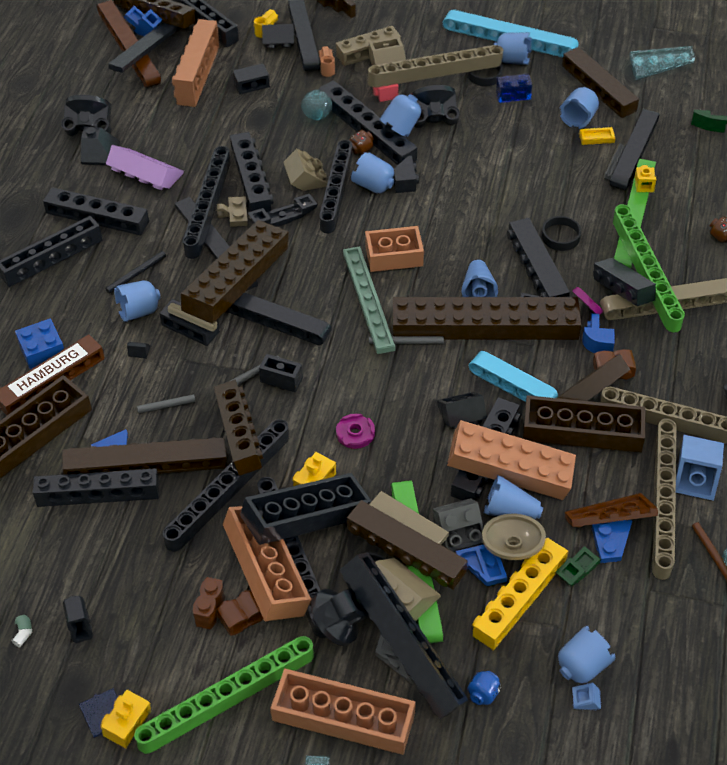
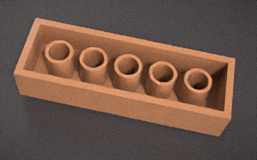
M198 19L197 24L193 27V34L189 37V43L185 46V53L181 56V63L177 65L176 75H173L172 85L175 86L174 98L177 100V105L192 107L197 105L220 47L217 21Z
M460 420L454 431L447 466L493 480L497 479V475L517 487L563 500L571 490L576 455Z
M242 506L229 507L223 526L264 621L304 616L311 598L284 540L258 545L240 516Z
M285 668L271 706L272 721L403 755L415 715V701Z

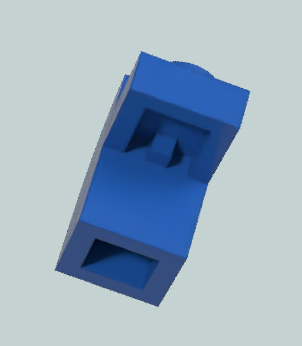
M135 6L124 16L135 27L134 32L141 36L147 35L159 26L162 21L151 9L146 14H143Z
M592 314L591 321H587V326L584 327L583 345L592 353L599 351L613 352L615 344L614 329L599 328V314Z

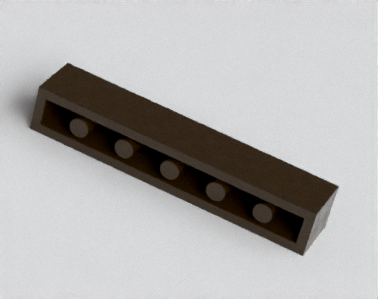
M577 47L563 53L562 67L586 88L594 91L597 97L619 117L624 118L637 112L639 98L581 48Z
M362 500L347 517V528L353 535L361 536L369 544L380 547L388 555L399 558L405 565L418 569L421 574L430 576L444 587L454 590L467 572L468 560Z

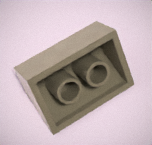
M390 558L375 562L415 621L441 597L438 592L397 559Z

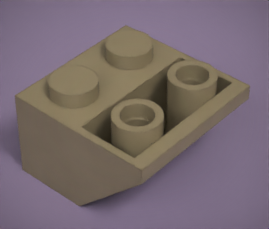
M399 36L369 42V59L372 66L406 60L404 47Z
M296 149L284 161L291 185L302 191L327 187V175L323 170L322 162L318 158H313L307 152Z

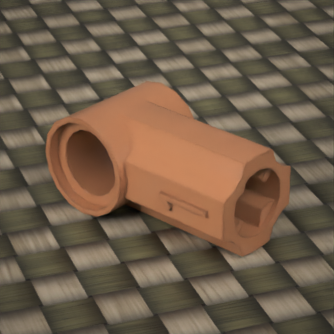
M322 47L319 50L321 74L325 77H330L335 74V59L332 49Z

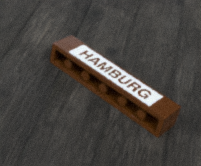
M88 334L14 381L1 387L0 409L6 415H9L64 375L69 380L74 379L105 359L102 346Z

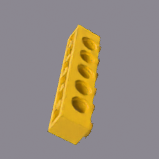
M546 538L541 551L523 561L522 568L519 572L515 571L512 574L509 584L502 586L497 594V598L487 604L484 614L482 616L478 615L472 624L473 637L492 650H495L556 575L555 572L567 560L568 550ZM491 620H496L498 623H493Z

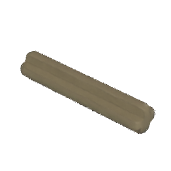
M171 303L168 306L170 314L211 332H214L218 327L216 321L212 324L181 311V306Z

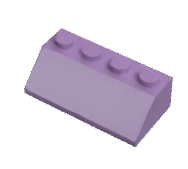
M115 145L111 146L106 164L111 166V170L119 173L123 171L125 176L131 178L136 176L139 178L138 181L145 184L150 182L153 184L152 187L160 190L162 188H170L184 172L129 148Z

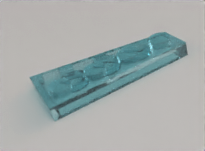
M692 46L631 51L629 54L636 80L695 61Z

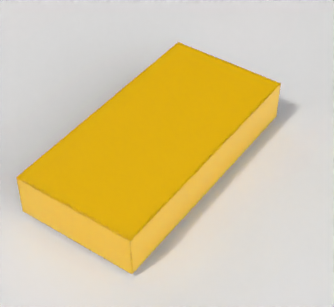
M612 127L580 129L579 131L582 145L615 143Z

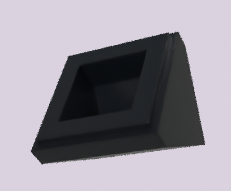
M127 342L128 357L147 359L150 345L147 343Z

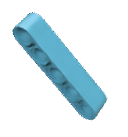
M480 351L468 365L473 374L525 402L527 395L550 398L558 397L557 391L550 385L485 351Z

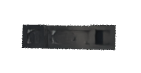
M310 194L294 198V204L268 212L264 208L249 212L248 217L253 224L259 220L275 227L281 226L307 215L317 207V203Z

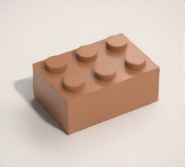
M418 226L365 231V247L370 272L423 266L424 250Z

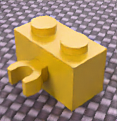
M315 452L311 458L309 457L305 461L304 467L300 472L297 471L292 480L293 486L334 477L336 475V462Z
M126 690L123 696L120 695L116 699L111 713L104 716L101 722L103 736L127 748L134 738L136 729L144 723L150 714V702Z

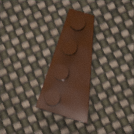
M642 493L565 512V519L572 527L658 516V508Z

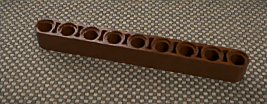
M112 0L97 4V10L101 19L122 52L138 42ZM147 54L132 65L145 88L161 83L160 74Z

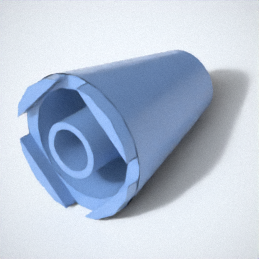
M474 260L469 264L461 288L463 297H497V283L484 261Z
M499 475L494 480L487 498L489 505H485L484 514L486 515L522 514L533 519H539L543 511L540 501Z

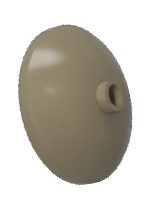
M522 514L497 516L491 519L482 531V541L486 549L492 554L507 560H523L536 555L544 547L546 540L543 526L535 519Z

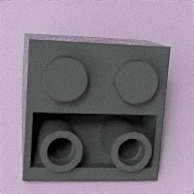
M470 498L432 508L436 525L449 532V536L443 542L445 548L455 551L483 543V524L477 501Z

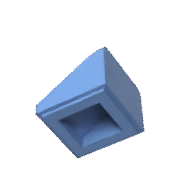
M594 683L572 687L574 709H601L600 690Z

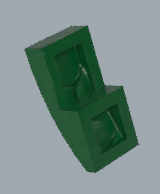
M693 110L691 125L708 131L725 133L727 116L711 115L709 110Z
M584 546L572 559L569 557L555 573L572 587L588 575L601 561L600 558Z

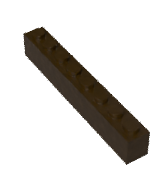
M212 437L210 439L172 440L169 442L63 449V474L157 469V474L224 469L226 468L224 437Z

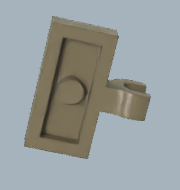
M228 197L229 207L224 204H217L218 218L230 217V226H248L246 197Z

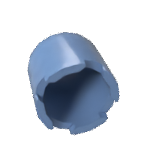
M530 32L503 33L499 36L497 43H494V45L503 48V63L529 64L530 58H527L528 52H531Z
M589 88L575 89L560 106V117L563 122L569 127L576 126L579 129L586 127L598 109L599 100L597 95Z
M411 94L408 96L397 95L389 104L380 120L385 125L387 122L393 126L391 129L408 137L421 115V107L416 102L418 99Z
M365 152L356 164L359 166L356 172H352L351 180L374 193H383L388 188L390 189L395 182L393 179L394 169L390 164L375 155Z
M138 281L114 288L116 304L120 303L122 311H119V314L123 321L146 316L157 310L158 300L161 299L160 292L149 281Z
M588 626L583 627L559 651L560 672L567 680L571 678L578 683L589 682L615 660V655H610L607 650L610 648L607 641L596 630L593 633L588 631Z

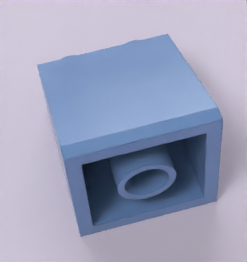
M688 435L683 436L676 471V493L714 501L723 465L724 443Z

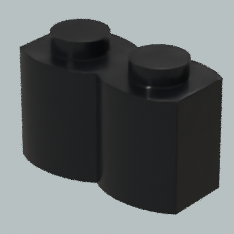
M71 596L68 599H64L63 608L72 641L79 643L92 639L93 633L84 598L82 596Z

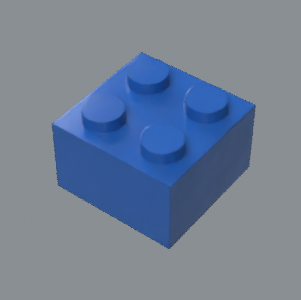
M51 318L15 331L19 346L30 370L64 349Z

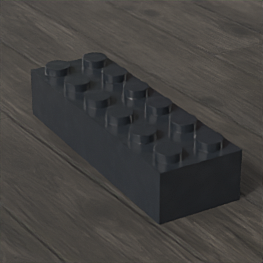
M348 473L245 497L240 516L258 545L347 523V517L361 500L367 504H370L372 501L353 474Z

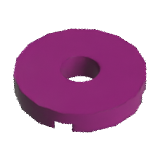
M576 287L573 289L572 292L591 311L600 316L603 310L581 288Z
M362 414L344 416L336 426L338 441L348 448L358 449L365 447L373 441L375 436L372 420L368 417H363ZM356 428L359 429L360 432L352 433L351 430Z

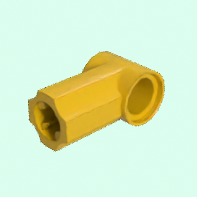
M270 9L262 17L254 19L255 36L263 38L262 25H273L278 20V15L274 10Z

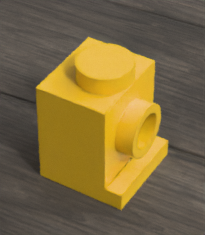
M647 165L636 167V192H654L656 184L654 168H649ZM642 182H649V185H641V184H642Z

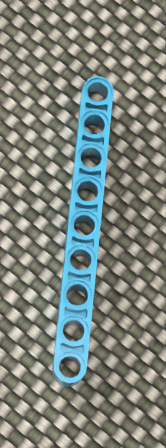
M450 10L443 21V26L447 30L496 42L503 33L530 32L531 50L563 57V53L579 46V42L572 37L457 10Z

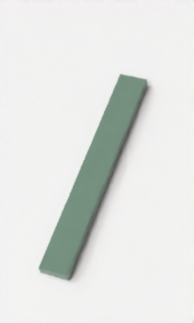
M361 247L343 249V255L376 353L381 354L395 351V344Z

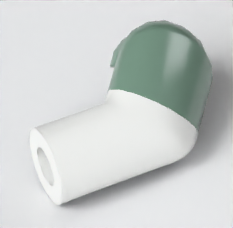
M20 615L15 619L19 632L12 639V642L17 647H21L32 634L31 620L26 615Z

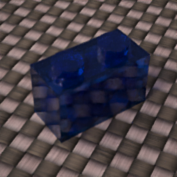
M529 74L497 77L496 94L499 103L531 99L532 82Z

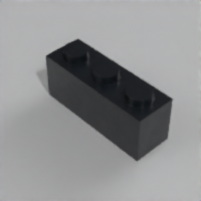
M174 299L159 313L162 326L205 346H208L220 332L218 319L216 320L217 329L211 332L170 314L168 306L171 303L181 306V302Z

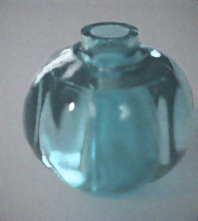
M313 90L304 96L301 108L308 118L320 120L325 118L331 111L332 101L327 93Z

